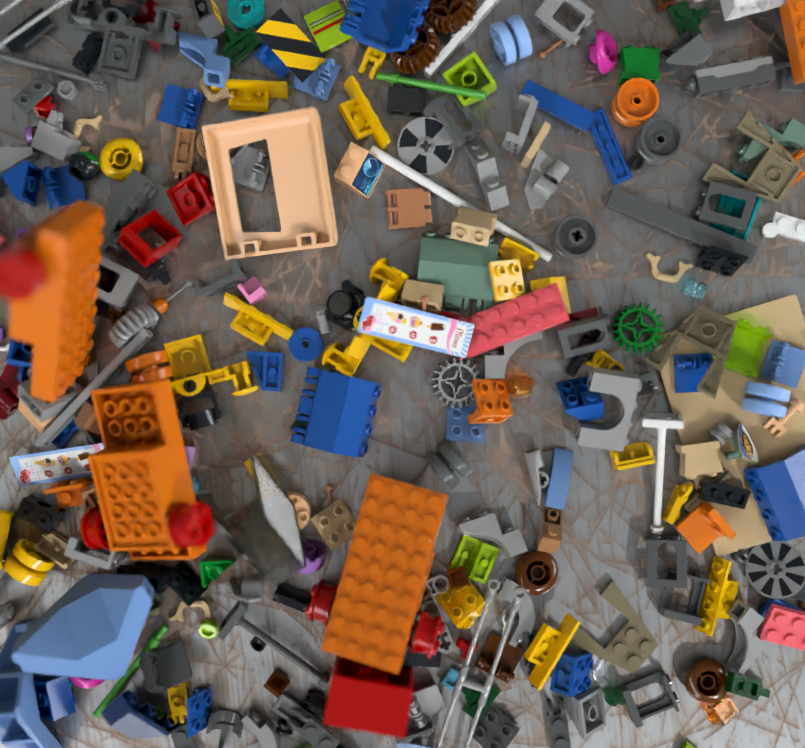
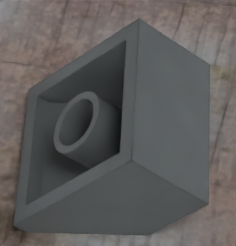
M689 29L660 52V59L669 64L696 66L697 64L705 63L712 52L702 36Z

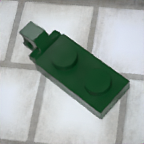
M728 671L724 691L757 701L759 695L769 698L771 690L761 688L762 681Z

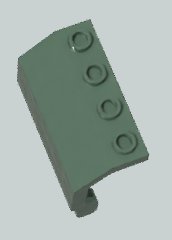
M435 231L422 233L417 281L444 285V310L461 311L462 298H464L463 312H467L469 309V298L476 299L475 313L480 312L481 300H483L482 311L491 308L494 293L488 263L498 261V241L494 240L495 238L489 237L487 247L451 239V233H445V235H439Z

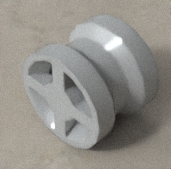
M719 422L715 429H711L708 432L713 440L720 442V446L725 444V440L734 436L730 428L723 422Z

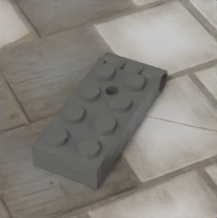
M135 169L132 170L103 211L105 223L101 232L103 235V242L100 246L102 256L107 253V248L111 250L114 245L119 243L117 239L121 229L133 222L136 214L141 213L144 209L146 200L150 199L156 191L157 185Z

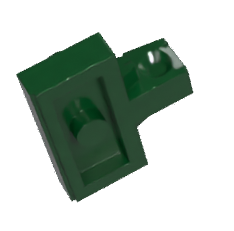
M687 0L667 10L679 37L689 29L702 35L699 25L702 24L701 20L710 14L707 6L697 11L695 8L690 9Z
M228 24L224 27V33L229 39L226 40L227 44L220 49V52L224 57L230 58V66L233 68L259 48L262 42L250 27L242 33L240 31L235 33Z
M486 678L482 680L481 684L485 683ZM492 684L479 720L501 692L494 684ZM463 686L461 692L466 695L465 699L467 702L462 707V710L474 719L481 692Z

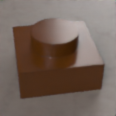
M465 565L446 571L452 591L471 586Z
M275 669L263 686L278 698L288 686L290 680Z

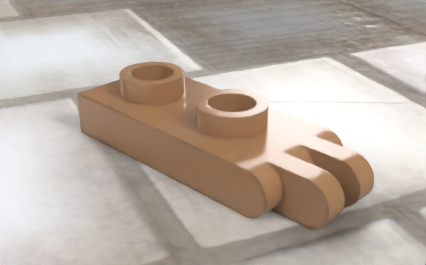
M177 128L172 172H175V180H180L181 173H183V180L188 177V174L193 172L196 138L198 136L197 130Z

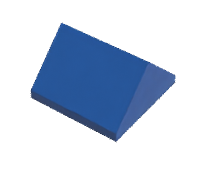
M24 160L1 176L17 200L36 207L42 180L41 171L44 170Z

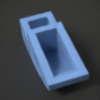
M554 447L548 473L549 483L543 501L545 506L561 510L565 509L574 452Z

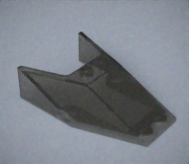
M267 455L250 456V462L257 493L255 501L227 520H224L211 494H197L195 497L196 502H203L210 507L213 523L229 543L276 587L306 568L307 563L295 506Z

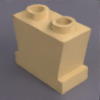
M459 207L457 217L452 221L450 238L488 247L490 234L493 235L495 231L497 214Z
M712 439L675 445L676 452L680 453L679 475L686 477V479H697L698 475L705 474V477L717 476L718 472H724L717 449H720V442L718 440Z

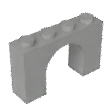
M590 366L587 380L589 391L616 396L621 401V408L618 415L606 423L579 420L575 435L577 445L623 452L625 445L627 446L629 442L628 430L633 425L632 413L637 408L638 400L636 396L637 392L641 391L642 381L637 373Z

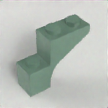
M793 118L787 122H782L777 131L762 123L765 130L778 141L779 145L795 151L805 143V125ZM748 137L747 143H744L739 149V157L736 161L745 163L768 148Z

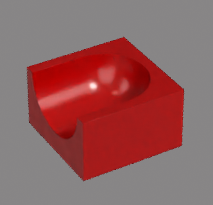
M336 655L323 724L405 739L413 694L412 667L402 666L401 671L395 674Z

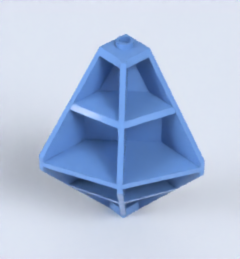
M89 574L81 578L16 639L11 653L13 661L28 673L117 680L126 674L153 602V587L144 575Z
M38 617L22 620L14 624L0 651V743L6 748H63L40 720L33 673L25 672L19 664L13 661L11 656L16 639L37 621Z

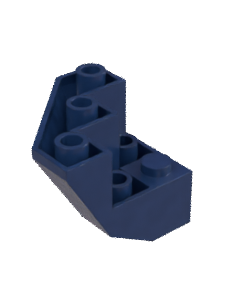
M130 690L118 695L101 712V716L107 725L133 740L168 736L177 729L172 717L166 713L158 717L155 707L149 704V702L140 706L136 695L130 692Z

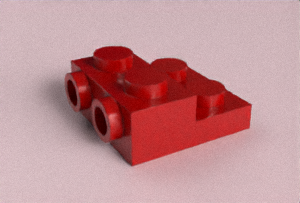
M194 172L166 191L183 226H188L201 216H207L216 210L213 191L209 187L210 179L203 173Z

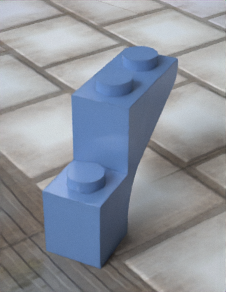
M179 31L180 53L204 69L205 85L224 88L230 75V58L218 55L217 39H208L204 36Z

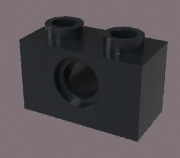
M30 495L22 498L15 516L48 531H53L60 527L67 510L59 509L54 504Z

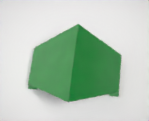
M207 555L200 562L202 587L206 588L229 566L233 565L237 559L232 556Z

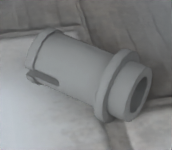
M327 310L315 312L316 316L314 318H317L319 334L332 332L329 320L326 319L327 315H329Z

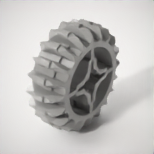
M140 305L129 311L113 325L108 334L109 338L118 348H125L142 329L149 331L153 329V326L159 320V316L149 305Z
M452 357V363L445 359L446 366H443L441 363L438 364L441 371L434 369L438 377H431L432 380H437V384H431V387L438 388L433 394L440 393L441 395L437 400L441 401L445 398L443 403L445 406L449 401H451V408L455 407V402H458V407L462 408L463 401L466 406H469L467 399L470 398L474 402L475 398L472 396L474 392L472 383L462 378V367L470 373L472 380L483 379L482 377L476 378V375L481 371L476 370L474 372L473 369L476 367V364H472L469 367V359L465 361V364L462 363V358L456 362V358ZM457 366L453 377H442L447 369ZM458 376L466 385H458L455 392L454 384L447 382V380H455ZM441 382L451 386V397L444 393ZM462 387L471 388L467 395L457 398Z

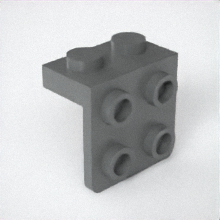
M178 642L157 652L144 651L139 654V664L143 670L144 686L147 692L160 693L192 679L193 675L184 642Z

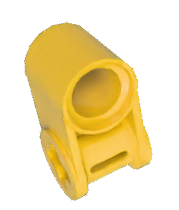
M603 350L596 351L590 361L586 362V365L589 367L610 369L612 366H615L618 371H624V367Z

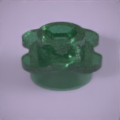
M606 687L604 689L605 701L610 706L623 705L625 703L621 690L618 687Z

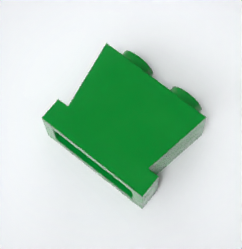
M633 45L622 48L618 54L621 71L618 76V85H623L632 78H644L656 85L661 79V71H657L661 48H655L654 46L636 48Z

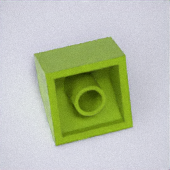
M475 51L442 74L449 85L486 91L487 96L497 89L496 82ZM455 94L464 107L482 100Z

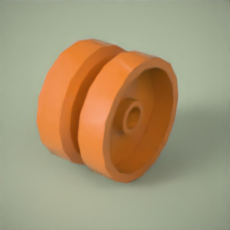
M632 78L626 81L613 96L611 102V112L615 120L629 128L644 124L658 108L660 102L659 92L656 86L647 79Z
M167 350L146 353L125 362L128 373L141 372L130 379L131 383L175 377L171 366L159 367L169 361Z

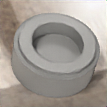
M62 80L57 85V93L64 100L70 101L76 98L78 88L72 81Z

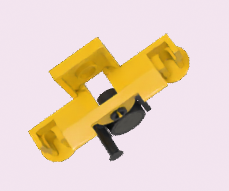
M387 258L378 259L373 264L369 276L373 284L383 281L380 287L381 291L376 299L393 304L406 279L409 277L393 266L392 268L389 267ZM347 279L341 284L343 290H336L328 297L326 304L328 313L331 316L327 315L326 319L349 332H353L355 330L358 331L366 296L363 295V290L353 285ZM354 295L360 298V305L357 298ZM338 320H341V321H349V320H351V321H350L349 323H347V324H343L342 322H340V321H338ZM359 332V336L354 337L344 353L342 352L341 343L334 342L330 344L324 351L322 364L326 368L334 365L336 366L335 369L352 377L370 344L403 363L414 345Z

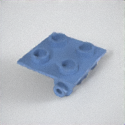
M328 58L303 83L295 76L291 87L327 101L341 66L335 64L334 59Z
M772 340L760 376L797 389L805 366V351L789 346L787 342Z
M447 405L446 441L485 443V424H469L468 416L477 409V406H462V408H459L455 405L454 408H451V405Z

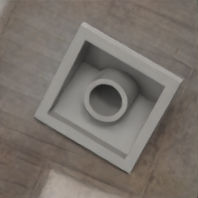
M601 687L588 688L586 691L572 697L576 728L582 739L588 738L606 726Z

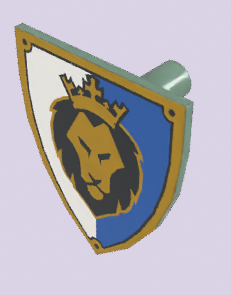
M739 421L736 426V435L732 437L735 450L726 453V459L729 461L740 457L745 461L761 466L752 438L742 422Z

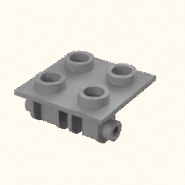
M242 146L236 148L235 154ZM247 146L237 157L235 164H231L234 182L263 191L271 167L269 153L264 149L258 150Z
M436 683L414 691L412 694L409 718L411 723L415 722L416 727L420 729L426 726L425 717L447 709Z

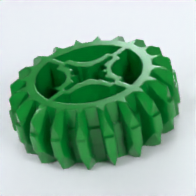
M633 302L631 304L632 309L625 305V313L622 310H618V314L621 317L614 316L613 319L618 323H612L611 327L617 328V330H613L611 333L612 335H618L614 339L615 342L622 341L619 344L620 348L627 345L626 352L630 350V347L633 348V354L637 353L638 348H640V353L644 354V347L650 352L652 351L650 344L657 347L658 343L655 339L659 341L663 339L658 333L662 334L665 332V329L659 328L665 323L664 321H657L662 318V315H654L657 312L656 308L652 312L649 311L650 304L644 309L642 308L643 302L639 303V308H636V304ZM637 314L634 322L622 323L629 315ZM643 315L652 321L654 327H650V325H646L643 322ZM639 319L640 328H643L644 330H640L636 337V329L632 326L635 327ZM622 329L632 333L633 342L623 335ZM653 333V336L648 341L639 343L642 334Z

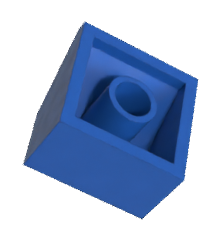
M44 675L33 678L41 718L55 721L76 712V699L71 691L72 681L69 676Z

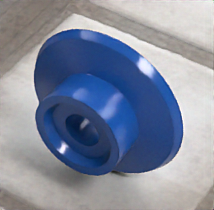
M302 327L293 332L289 338L288 346L293 357L307 362L314 360L320 355L323 348V340L315 329ZM304 341L309 342L310 345L308 348L303 347Z

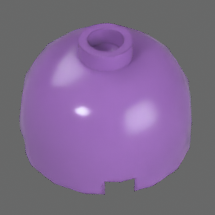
M301 538L296 539L289 545V563L293 569L301 574L315 573L322 568L326 561L327 550H325V545L311 538H307V542H301Z

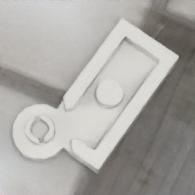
M775 212L772 215L771 223H767L762 227V234L766 238H772L778 234L805 242V220Z

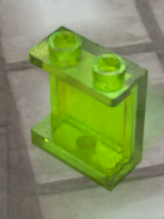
M739 318V320H734L737 323L724 368L748 378H756L759 372L756 370L757 364L767 340L772 339L773 334L768 333V329L765 327H754L750 325V321Z

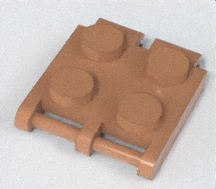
M423 188L385 191L388 199V208H386V212L389 214L388 230L424 228L427 223H432V210L425 209V206H431L430 191L424 192ZM391 195H393L394 207H392ZM392 212H394L395 224H393Z

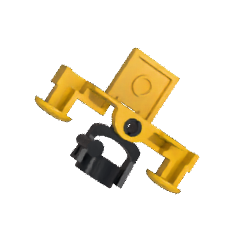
M202 334L163 344L165 350H167L169 365L172 367L175 375L173 377L174 381L170 382L172 394L180 393L185 395L177 401L179 412H177L178 421L181 419L183 429L190 427V431L207 427L219 423L218 419L223 417L215 391H203L206 383L205 376L208 377L210 385L233 379L236 392L231 393L233 396L247 395L259 388V385L254 387L251 385L249 378L251 370L248 360L212 370ZM198 372L200 373V374H196V375H193V376L186 377L187 375L195 374V373H198ZM190 383L194 385L193 389L190 388ZM198 398H210L213 401L214 408L186 415L184 406L188 402Z

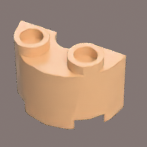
M290 491L284 493L281 499L287 508H294L296 510L294 520L301 530L306 526L311 517L312 506L310 500L304 494Z

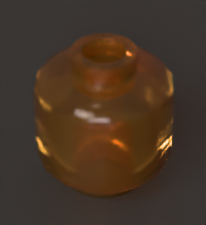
M527 373L512 374L505 381L508 395L513 399L529 397L535 388L533 378H530Z

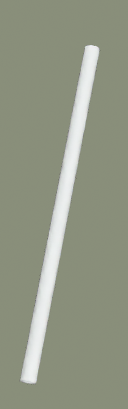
M373 145L369 152L382 162L456 207L482 211ZM496 219V231L540 254L539 257L547 262L550 261L553 253Z

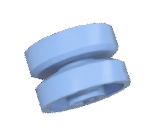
M519 14L507 17L505 23L498 21L490 25L492 43L504 66L514 63L517 57L523 59L532 54L530 35Z
M746 383L745 393L756 397V399L743 398L740 409L767 416L785 418L787 408L776 404L775 401L788 402L791 391L766 383Z

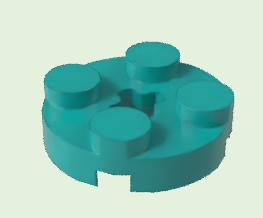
M228 0L227 15L231 23L244 31L249 27L251 29L258 27L266 16L263 0ZM250 6V12L243 14L242 7L248 8Z

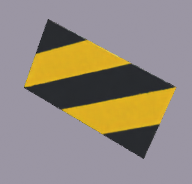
M281 8L256 31L302 83L326 60L324 55Z

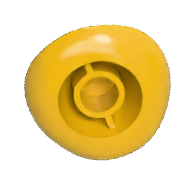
M121 137L109 141L102 148L98 162L106 176L123 182L133 169L138 172L141 171L143 156L140 147L134 140Z

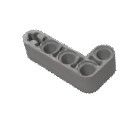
M439 571L429 575L426 585L428 590L424 593L420 607L422 612L425 610L428 615L437 618L439 615L443 616V613L435 596L449 588L448 576L446 573ZM443 578L445 583L442 586H438L435 583L436 579ZM428 603H433L435 608L429 611L425 609V606ZM445 623L442 634L448 644L444 645L442 643L440 635L437 641H440L438 650L444 654L451 652L454 647L453 638L447 623Z

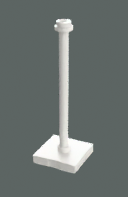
M642 412V427L658 429L653 524L649 527L653 534H662L664 526L661 525L666 429H683L684 420L682 419V414Z

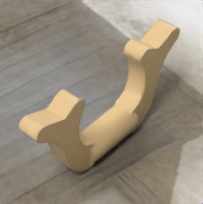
M204 76L200 80L199 87L210 102L216 103L224 98L233 99L234 96L229 93V89L226 86L219 93L213 94L208 85H205Z
M99 115L94 119L77 120L72 134L75 135L74 139H79L82 128L86 125L93 126L96 130H99V124L102 122L103 117ZM80 145L79 151L91 152L92 149L89 146L84 147Z
M650 253L645 255L650 262L651 275L656 280L675 283L681 279L687 269L693 267V264H684L680 261L677 263V274L669 275L661 273L657 269V263L661 259L660 256L654 257Z
M197 599L190 606L201 607L204 610L205 617L203 620L212 619L218 622L212 615L210 605L206 600ZM182 601L176 614L171 616L169 620L183 622L185 620L183 610L188 606Z

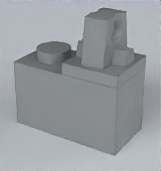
M51 110L45 121L39 120L30 146L62 161L69 162L71 154L78 152L81 142L74 139V134L63 130L64 114Z

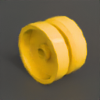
M20 539L14 546L13 553L9 554L3 562V568L11 577L21 583L30 586H40L47 576V571L53 568L55 562L33 548L37 542L29 539Z

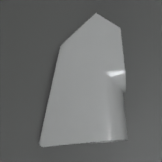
M541 148L537 151L524 188L529 209H542L557 189V185L569 171V167L564 162L558 159L554 161Z
M537 449L523 454L537 505H541V489L548 485L549 476L539 470V468L545 465L541 451ZM540 476L544 477V480H541V481H542L541 484H540Z
M254 573L249 579H243L242 585L229 580L234 598L252 603L260 601L263 597L266 580L262 574Z

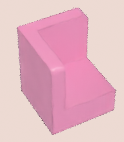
M255 276L244 284L239 283L237 285L252 305H255L268 295Z

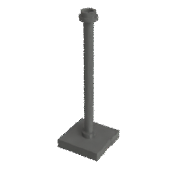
M238 600L221 622L217 636L223 641L235 625H240L317 679L319 686L325 687L329 682L330 676L327 672L322 674L244 619L243 614L248 609L247 602Z

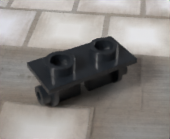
M91 32L90 35L87 34V38L82 44L83 50L77 52L74 59H72L73 63L71 65L88 75L101 53L103 39L95 32Z
M279 582L272 600L305 613L307 605L311 603L313 596Z
M308 690L305 696L308 700L302 702L306 704L305 708L314 713L318 710L323 713L322 717H325L327 701L325 704L322 703L325 695L315 690Z

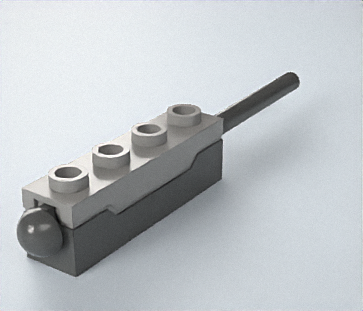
M764 55L753 57L752 60L739 59L732 64L722 62L711 68L702 66L697 68L686 80L685 87L687 90L693 91L694 99L769 85L776 79L775 71L791 68L790 60L773 63L772 56L764 57Z

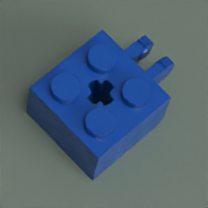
M11 338L7 363L19 368L18 382H24L28 369H31L29 379L32 378L33 344Z

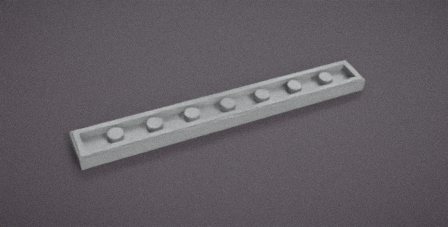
M142 329L34 443L38 447L48 446L74 419L73 417L78 415L85 401L90 402L92 400L91 391L105 387L125 366V362L131 360L153 337V334L147 329Z

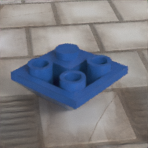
M588 376L556 382V387L566 413L584 422L603 418V399L599 392L589 391L587 387Z

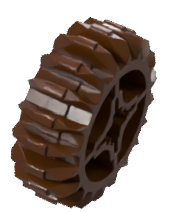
M430 0L426 10L427 20L431 27L439 33L444 32L447 35L450 31L454 34L455 30L461 31V27H468V21H473V16L476 15V9L478 8L476 0Z
M421 24L420 28L416 27L415 32H418L415 44L410 43L407 51L389 54L394 67L401 71V73L409 75L413 72L416 75L419 70L423 72L425 67L430 68V63H435V58L439 57V51L441 50L440 40L436 32L429 28L428 25L423 26Z

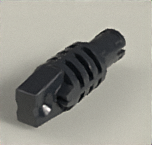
M593 329L589 335L585 334L577 346L596 342L602 332L598 329ZM593 352L573 357L564 372L574 377L581 365L589 360Z

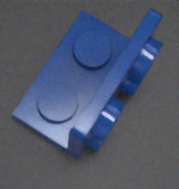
M563 652L552 670L550 690L568 697H573L586 691L591 685L590 671L594 664L593 654L586 652L574 656Z

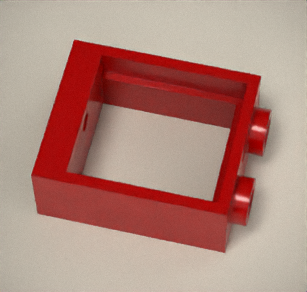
M154 209L122 228L117 241L146 268L175 249L182 235ZM149 226L167 242L156 250H153L137 235Z

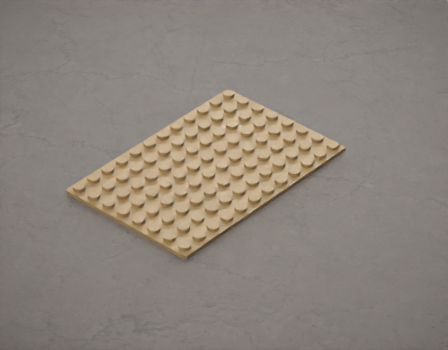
M794 294L724 315L737 323L715 399L702 392L675 393L674 355L707 353L680 340L666 365L659 372L672 413L682 414L684 427L683 429H677L681 444L712 440L708 432L711 429H715L719 422L727 425L733 434L736 435V426L739 421L742 422L752 438L761 466L779 461L796 452L798 447L805 444V406L801 413L796 411L783 424L787 431L779 439L774 437L778 429L773 434L768 432L772 424L767 429L762 426L770 416L740 409L743 398L756 399V397L745 393L747 382L766 383L791 391L789 401L797 398L805 405V366L797 389L760 376L772 340L787 342L789 346L805 351V321L798 298ZM673 331L661 334L663 339L661 341L655 339V341H657L658 345L662 344ZM775 401L776 404L783 405L787 409L791 406L788 402ZM732 438L725 440V444L720 446V449H717L722 468L727 469L732 475L725 484L745 488L751 491L745 509L705 501L717 510L737 534L732 540L726 536H719L712 542L717 556L727 555L738 550L772 541L744 473V469L757 465L740 457L729 461L726 459L725 454L735 450ZM705 474L698 475L697 479H692L695 490H697V488H701V486L698 485L699 481H703L704 479L711 480L715 476L705 477Z

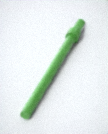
M377 72L376 74L377 80L388 81L393 85L404 84L484 100L487 98L486 91L405 77L394 72L391 74Z
M163 623L158 631L150 636L147 640V645L140 653L152 651L153 648H156L162 641L161 638L169 629V626ZM139 655L129 666L126 674L118 680L93 712L96 718L101 716V712L113 701L140 666Z

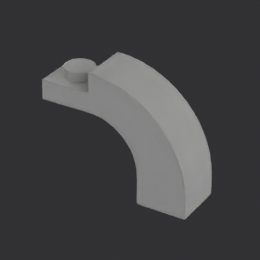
M504 574L500 587L496 592L498 596L512 603L515 597L514 589L516 586H519V583ZM518 590L517 594L521 595L524 591ZM527 592L526 597L520 603L515 623L507 637L508 643L514 647L517 646L518 642L521 643L525 636L524 630L532 633L535 624V609Z
M249 708L244 713L241 721L258 738L260 748H279V736L272 720L267 717L262 721L260 715Z

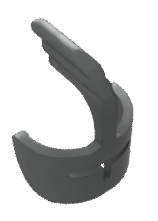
M225 709L213 710L211 712L206 733L209 734L211 730L215 729L221 730L218 748H223L226 731H232L237 734L238 738H241L244 724L241 721L243 715L236 711ZM227 716V717H228V718H227V722H230V723H233V724L222 723V722H216V721H225V717Z

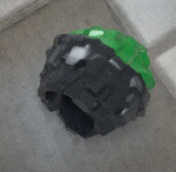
M81 151L71 154L68 171L77 181L87 182L96 176L100 169V164L95 155Z

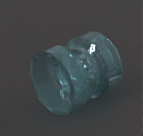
M690 276L683 284L681 294L685 296L690 295L699 302L704 297L708 284L699 283Z

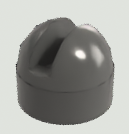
M744 549L731 553L732 560L738 564H744L749 559L748 553ZM738 553L742 554V556H744V558L741 559L737 554H738Z

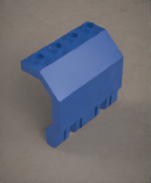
M350 0L347 10L351 14L344 15L339 29L342 33L354 37L356 41L384 53L407 51L410 43L415 44L418 32H415L416 27H421L424 19L421 13L422 11L426 12L430 0Z
M308 366L306 375L318 377V380L305 377L304 381L317 385L315 392L310 389H302V393L314 396V398L301 396L297 412L307 414L309 417L296 415V419L308 422L307 428L294 426L293 431L305 435L292 433L290 441L334 454L356 458L364 457L368 450V436L371 435L373 429L371 425L372 419L377 412V398L381 395V383Z
M805 444L798 447L796 452L779 461L744 469L746 479L751 487L754 499L758 504L772 541H789L805 536Z

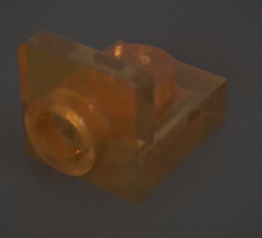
M726 695L713 706L706 705L703 708L708 720L712 724L726 726L739 713L730 695Z

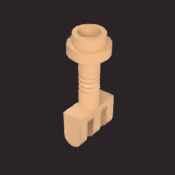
M797 398L788 402L791 406L786 410L785 418H778L776 420L770 416L762 425L767 429L772 424L768 429L770 434H773L778 429L774 434L776 439H779L787 431L783 424L796 411L799 413L803 411L805 405Z

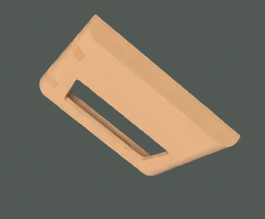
M312 107L202 126L225 260L337 245L338 233L320 116L316 108ZM266 139L281 231L243 232L229 151L232 148ZM305 236H311L312 244H306ZM254 243L255 251L250 252V244Z

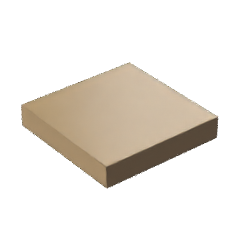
M546 122L543 124L520 164L521 166L528 168L549 132L550 124Z

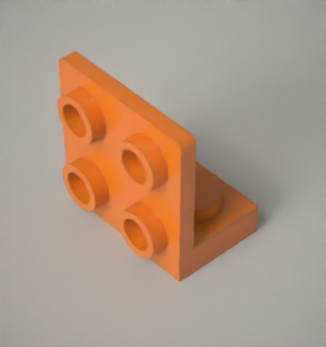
M474 379L471 381L477 409L468 416L469 424L502 423L513 416L504 379Z
M88 477L72 481H59L50 484V488L45 489L44 494L56 492L59 509L83 505L82 488L93 484L94 481L93 479L88 480Z
M704 501L675 526L698 554L719 536H726L730 540L737 536L717 510Z

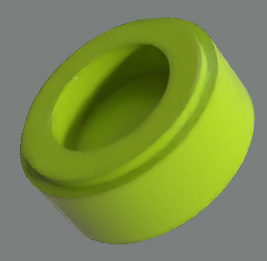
M205 619L200 623L198 632L203 638L211 639L217 635L219 626L216 621Z

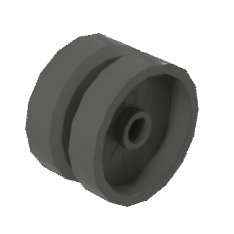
M656 117L650 120L640 129L635 137V153L642 156L644 163L649 165H661L667 162L682 147L684 139L682 129L671 118Z
M573 215L564 219L555 228L551 243L559 257L565 260L576 261L584 258L594 250L598 243V231L591 219L582 215Z
M443 440L438 445V450L444 457L441 458L436 452L431 451L425 456V459L432 466V470L438 477L454 489L460 483L454 471H457L465 478L473 471L450 444Z

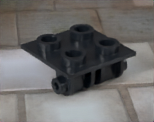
M711 245L708 250H700L698 255L700 259L695 266L723 276L732 277L749 257Z
M184 560L162 578L188 607L209 588L208 586L206 588L202 587L201 578Z

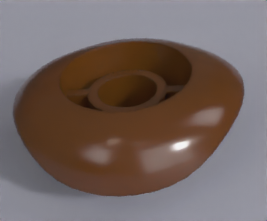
M537 550L526 552L516 563V579L519 585L523 586L529 594L542 595L553 588L558 578L559 568L557 561L547 552Z
M703 659L689 670L685 680L686 690L691 697L700 702H718L728 693L724 691L728 674L718 661Z

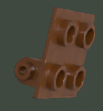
M493 632L490 633L474 664L475 667L486 673L490 672L502 639L501 636ZM506 639L495 671V677L506 683L509 680L512 681L515 676L513 672L525 649L518 645L516 647L510 645Z

